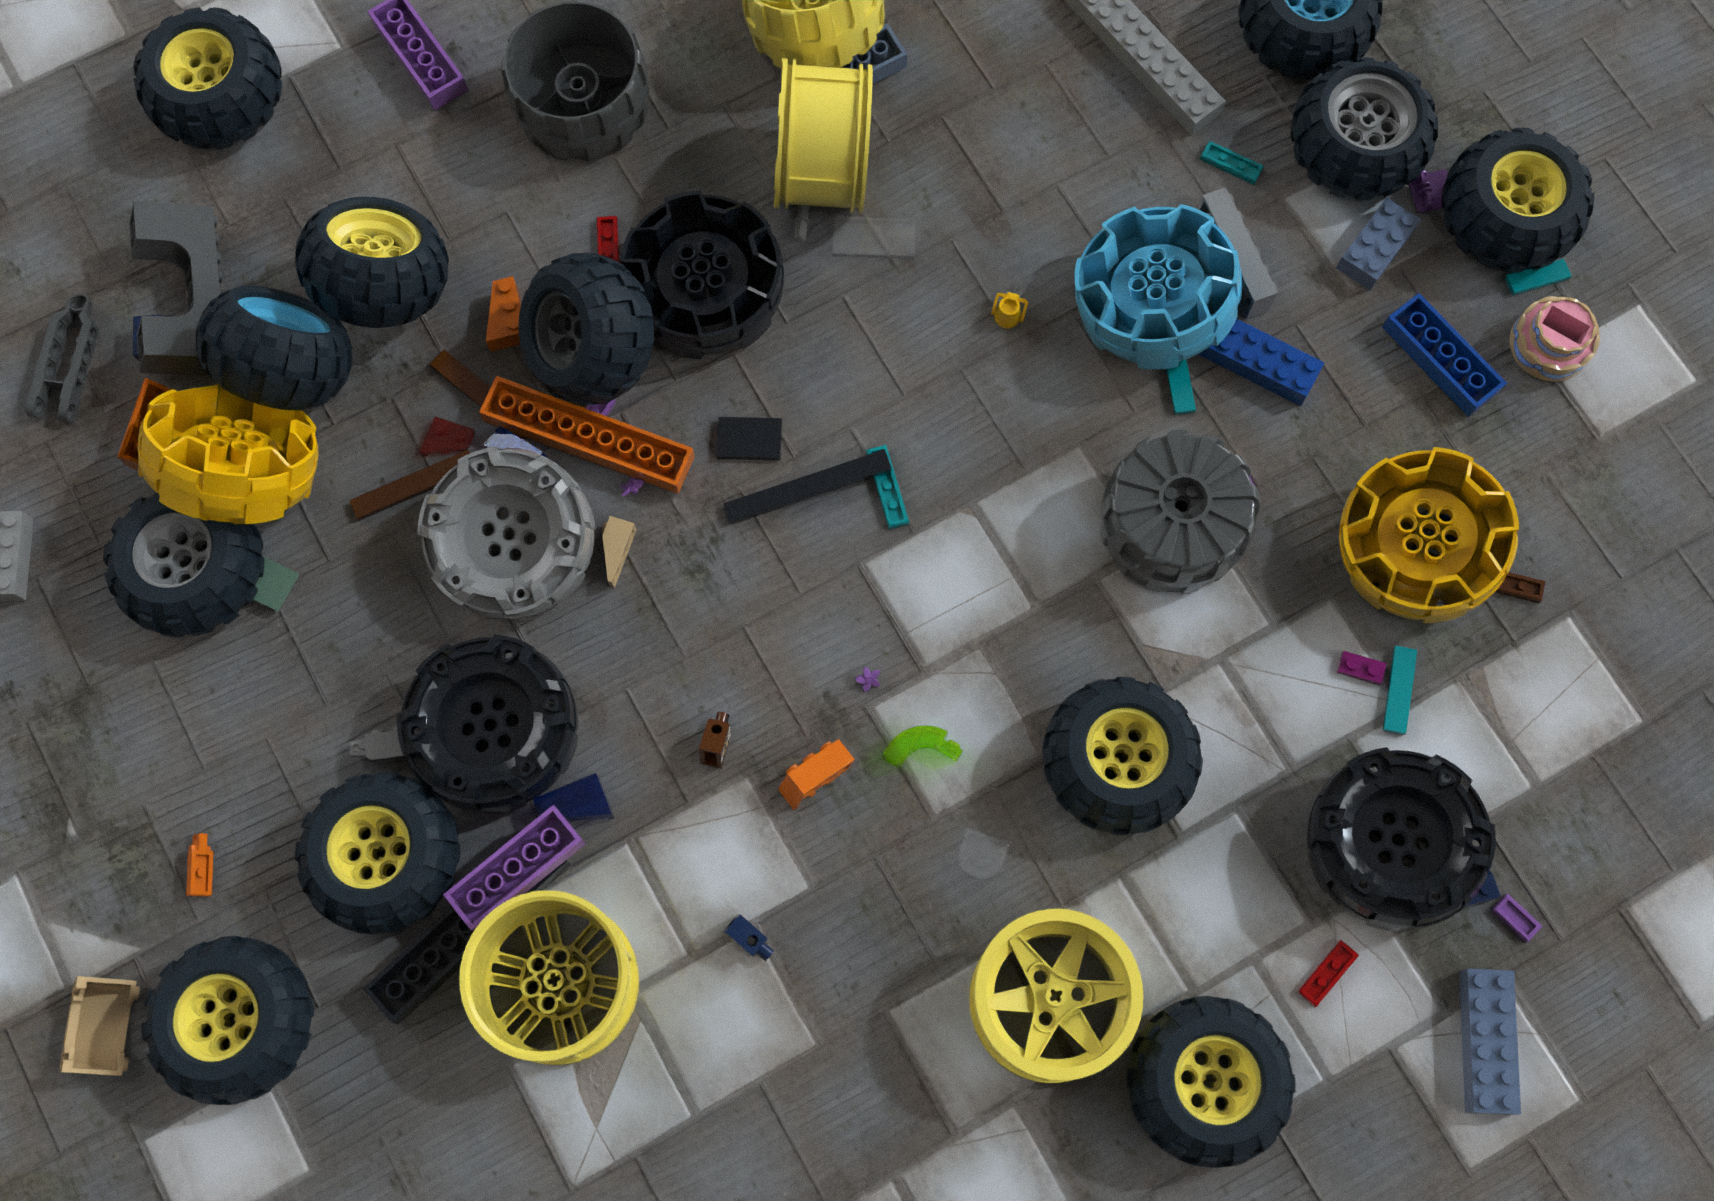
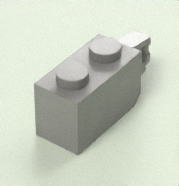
M397 727L393 728V731L388 732L381 729L373 730L371 734H364V739L350 742V755L352 757H367L375 764L407 760L400 748Z

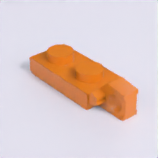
M198 833L193 835L192 845H189L186 896L210 897L212 895L213 851H211V846H207L208 834Z

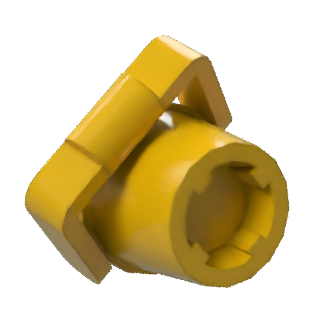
M1011 292L1007 294L997 293L991 315H994V319L1000 327L1006 329L1014 328L1019 322L1023 323L1028 301L1019 298L1020 295ZM999 297H1003V299H1001L999 305L997 306ZM1019 302L1025 303L1022 316Z

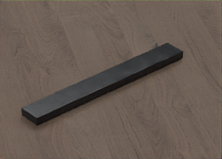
M884 449L723 503L731 525L892 471Z

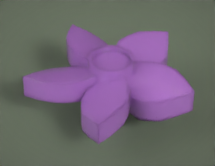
M633 477L630 478L627 484L620 485L624 490L622 496L630 492L633 495L637 494L644 481L641 479L636 480Z
M864 666L863 675H858L855 678L858 683L862 684L864 692L868 691L871 685L880 686L879 681L876 679L880 674V670L870 672L869 668Z

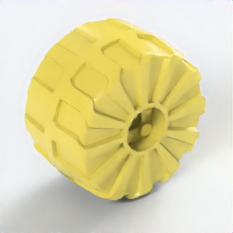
M741 0L744 17L757 51L760 54L764 52L773 60V65L781 68L782 58H787L788 64H793V59H796V65L837 68L848 65L852 62V57L857 54H865L875 44L877 34L882 30L885 20L884 0Z

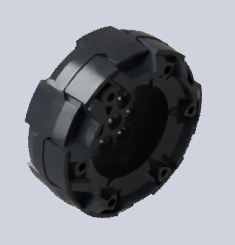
M701 190L683 192L665 198V203L647 214L636 228L631 227L624 241L620 257V263L632 273V276L640 282L645 290L653 315L654 340L661 343L665 351L691 359H702L704 355L720 354L738 347L742 349L747 348L757 341L771 326V317L779 306L784 288L782 253L776 237L771 233L770 224L759 211L745 201L739 203L723 196L702 194ZM705 250H712L710 253H704ZM685 255H692L690 258H684ZM721 263L727 264V265L724 266V267H719V266H718V265L721 264ZM700 268H705V269H706V270L703 271V272H699V271H698ZM680 273H685L682 277L677 276ZM714 282H720L717 286L712 285ZM693 287H700L699 290H691Z
M497 634L493 638L471 639L454 646L448 643L427 657L415 670L417 676L406 693L401 713L397 714V734L403 755L407 758L412 772L435 796L448 804L468 811H484L487 814L504 813L527 806V802L534 800L548 790L556 782L560 774H565L573 759L578 742V735L576 734L578 729L576 702L563 674L548 657L538 652L533 646L516 638ZM508 653H512L510 658H506ZM498 702H505L503 709L495 710ZM482 706V712L474 715L473 710L475 707ZM519 718V722L516 726H509V722L511 719ZM496 722V728L493 731H487L488 724ZM473 726L474 732L471 735L466 736L465 730L468 727ZM419 729V733L414 735V730ZM509 738L511 740L509 746L502 748L501 742ZM482 743H488L487 750L479 752V746Z
M1385 747L1365 752L1348 761L1343 768L1336 771L1320 790L1308 820V859L1312 872L1325 894L1329 893L1330 897L1345 911L1360 920L1366 921L1365 925L1386 931L1408 932L1410 929L1427 928L1446 921L1469 904L1484 884L1493 863L1496 847L1495 824L1490 822L1489 815L1481 798L1471 786L1473 780L1455 764L1437 754L1434 757H1430L1422 753L1389 750ZM1375 767L1377 768V772H1373L1370 769ZM1382 817H1389L1393 825L1384 824ZM1405 821H1413L1416 825V828H1408L1405 824ZM1368 835H1377L1379 842L1374 843L1370 841ZM1392 838H1399L1403 846L1394 845ZM1472 841H1478L1479 846H1474ZM1415 842H1423L1426 846V849H1418L1415 845ZM1378 855L1387 856L1389 859V863H1381L1378 859ZM1402 859H1409L1413 866L1410 868L1405 867L1402 864Z

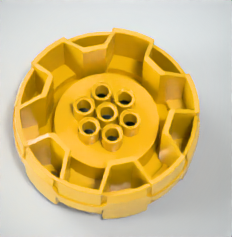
M218 384L180 391L172 389L157 396L148 404V411L141 423L138 435V475L144 477V480L150 487L160 494V503L184 515L205 521L232 522L233 524H256L282 518L286 509L296 505L303 498H309L319 456L315 436L316 426L302 410H283L259 405L226 391Z
M1434 447L1433 450L1408 452L1390 459L1384 458L1371 467L1356 483V487L1350 493L1343 508L1339 526V548L1344 567L1350 575V582L1357 592L1376 609L1383 608L1397 616L1412 620H1422L1423 623L1445 622L1461 617L1467 611L1480 606L1496 592L1505 580L1515 559L1518 547L1517 533L1519 530L1517 510L1509 491H1505L1501 484L1487 470L1473 462V457L1455 450ZM1425 508L1429 514L1420 515L1417 509ZM1447 514L1451 520L1447 522L1442 521L1439 515ZM1408 522L1412 525V528L1405 530L1400 524ZM1429 528L1434 532V535L1427 536L1422 530ZM1453 535L1456 541L1448 542L1445 536ZM1414 543L1418 549L1414 551L1409 550L1406 544ZM1435 549L1440 555L1432 557L1429 555L1428 550ZM1372 583H1378L1379 587L1377 588ZM1437 602H1443L1444 606H1438Z

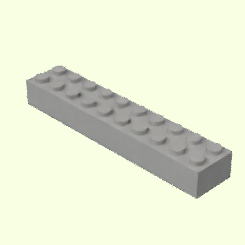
M1064 0L1191 136L1222 114L1226 102L1222 96L1130 0Z

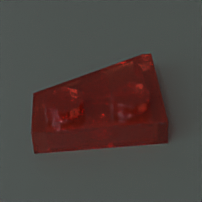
M434 417L419 453L422 456H428L430 453L440 452L441 454H446L452 451H466L469 449L475 435V430Z

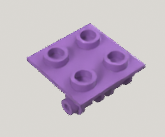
M1446 169L1428 173L1423 170L1414 181L1409 183L1417 213L1443 208L1442 190L1448 174Z

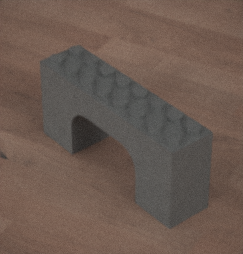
M133 201L129 219L131 258L168 261L178 266L185 276L188 313L178 317L141 315L137 331L139 373L208 375L197 357L196 330L202 312L212 299L218 298L219 294L223 292V289L219 287V283L222 282V271L218 270L220 252L216 251V246L219 245V234L215 233L217 215H213V207Z

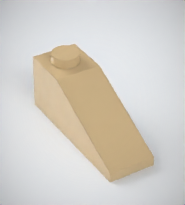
M609 516L608 522L605 521L603 523L601 534H603L608 583L610 587L615 588L635 536L636 527L632 522Z

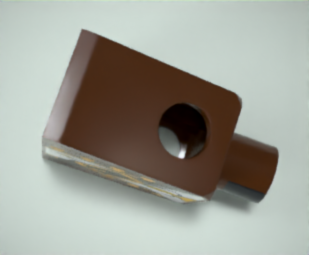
M717 712L715 720L708 719L699 746L700 764L722 769L731 736V728L728 723L729 714Z

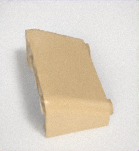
M84 976L75 977L59 1072L122 1076V1071H127L129 1057H125L124 1047L133 1000H138L140 986H136L137 981Z

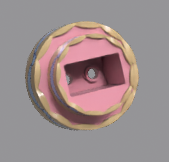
M1555 296L1545 297L1532 303L1515 321L1509 337L1510 349L1518 365L1528 374L1545 381L1567 380L1580 373L1595 355L1600 343L1599 326L1590 308L1577 299Z

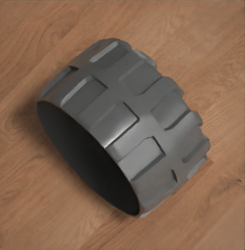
M563 1L562 3L545 8L542 7L534 11L509 36L505 56L502 58V75L506 96L513 115L521 125L527 139L535 147L541 145L549 150L553 157L567 160L568 157H581L584 161L601 159L602 154L610 150L618 151L625 147L632 140V133L644 124L648 114L647 98L649 95V79L645 59L631 27L614 15L610 9L598 4Z
M1172 430L1166 436L1154 440L1149 436L1137 443L1132 453L1123 460H1120L1108 480L1102 498L1100 533L1104 546L1108 547L1111 556L1116 562L1115 566L1125 576H1130L1135 581L1143 584L1145 588L1156 592L1161 590L1180 592L1181 594L1191 593L1211 581L1221 579L1240 560L1249 546L1255 531L1256 516L1260 508L1258 489L1251 483L1249 478L1251 470L1241 456L1230 453L1224 448L1225 443L1211 435H1204L1203 437L1189 435L1188 430ZM1175 506L1183 507L1185 512H1180Z

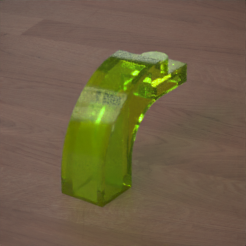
M923 725L906 729L894 737L882 754V759L902 769L909 756L922 748L935 749L956 762L960 759L963 750L960 749L961 746L955 741L945 740L948 731L935 726Z

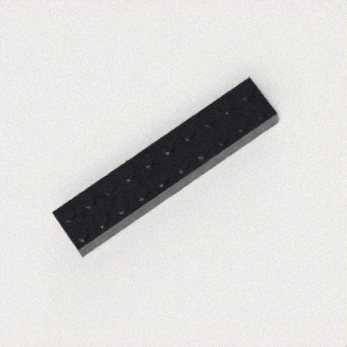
M565 860L527 893L545 890L571 864ZM451 907L363 988L364 992L392 1023L399 1025L460 968L462 956L473 931L470 930L455 909Z

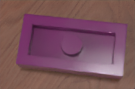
M1343 651L1337 673L1380 686L1387 663Z

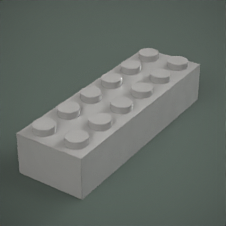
M1224 187L1203 195L1198 209L1214 218V223L1226 234L1235 250H1237L1242 275V292L1239 305L1245 318L1248 319L1269 311L1278 289L1276 283L1271 281L1269 277L1268 267L1265 263L1263 264L1258 247L1254 246L1251 240V232L1245 227L1241 212L1237 211L1234 205L1233 195L1229 194L1227 188Z

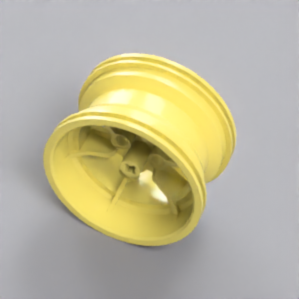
M1039 910L1026 914L1003 928L994 937L979 959L970 985V1014L974 1029L982 1045L1002 1067L1019 1077L1035 1082H1069L1103 1070L1126 1050L1141 1020L1144 997L1143 984L1133 954L1126 943L1109 926L1090 915L1074 910ZM1042 937L1069 939V942L1052 968L1029 945L1028 941ZM1085 948L1090 950L1099 959L1110 981L1077 980ZM1013 951L1029 985L994 994L999 969L1006 957ZM1035 972H1042L1045 975L1046 981L1044 984L1035 982ZM1076 988L1082 991L1083 999L1081 1001H1075L1072 998L1071 992L1073 989ZM1053 994H1056L1058 998H1056V1000L1051 1001L1050 997ZM1113 999V1011L1109 1025L1098 1040L1080 1008ZM996 1010L1033 1013L1025 1050L1017 1045L1006 1033ZM1041 1013H1047L1051 1017V1023L1048 1026H1044L1039 1022V1015ZM1058 1025L1086 1051L1078 1056L1067 1059L1040 1057Z

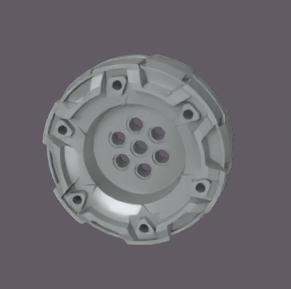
M492 447L472 452L458 459V464L441 478L433 492L426 494L419 514L418 535L422 537V551L428 570L432 575L431 579L445 595L472 612L491 618H527L549 610L556 603H562L577 589L586 576L584 572L590 563L594 547L595 520L588 499L578 483L557 463L540 454L524 449ZM485 465V469L480 472L479 467ZM507 509L508 517L501 520L500 512ZM528 513L530 516L529 521L526 524H522V515ZM492 525L494 532L487 536L485 530L488 526ZM513 529L515 531L514 538L507 540V532ZM535 534V543L529 545L527 542L528 536ZM499 546V547H500V553H499V555L493 557V555H492V549H493V547ZM516 550H520L522 554L518 561L513 559V553ZM459 577L460 582L455 584L454 579Z

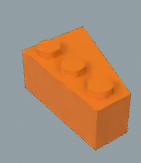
M513 276L495 280L492 283L486 343L490 352L520 345L518 325L521 299Z
M839 739L833 743L829 741L820 748V752L817 754L811 753L803 759V763L799 766L797 764L791 766L786 771L787 775L778 791L792 809L795 810L803 799L808 796H814L816 790L825 784L828 785L848 770L855 759Z

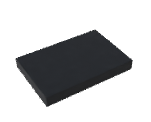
M719 417L717 459L781 460L782 418Z

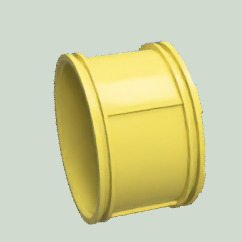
M782 58L774 209H780V204H785V209H788V204L849 208L850 214H853L854 209H858V214H863L871 124L872 64H868L867 70L863 69V64H859L858 69L796 65V59H793V64H788V59Z
M534 891L521 894L502 903L492 910L476 927L462 956L459 976L460 993L470 1022L482 1038L491 1046L518 1059L546 1065H565L591 1058L609 1046L624 1030L635 1009L638 998L639 968L634 950L624 932L595 905L566 892ZM559 913L572 914L589 920V925L570 946L562 944L557 921V914ZM540 916L545 917L550 944L547 946L542 944L536 924V918ZM521 925H524L533 951V955L529 959L500 951L503 942ZM600 929L604 930L607 934L606 937L587 955H584L581 950ZM614 946L618 960V978L594 974L592 965ZM560 952H565L567 955L566 961L558 964L556 956ZM538 959H543V969L535 971V962ZM493 963H498L520 969L521 974L516 977L494 973L491 971ZM582 968L583 976L578 980H574L572 977L574 969ZM553 976L560 978L556 987L550 984V981L554 980ZM537 982V992L529 994L528 987L530 983ZM490 985L520 989L522 992V997L501 1018H498L493 1010L489 992ZM597 986L616 990L614 999L594 994L593 988ZM576 991V1001L568 1003L566 999L568 992ZM548 998H553L555 1001V1005L551 1010H546L544 1007V1002ZM586 1004L609 1010L600 1024L588 1034L581 1013ZM527 1008L530 1009L532 1014L516 1033L511 1035L507 1028ZM544 1017L551 1019L557 1050H538L524 1044V1040ZM565 1018L571 1019L578 1042L570 1046L564 1026Z

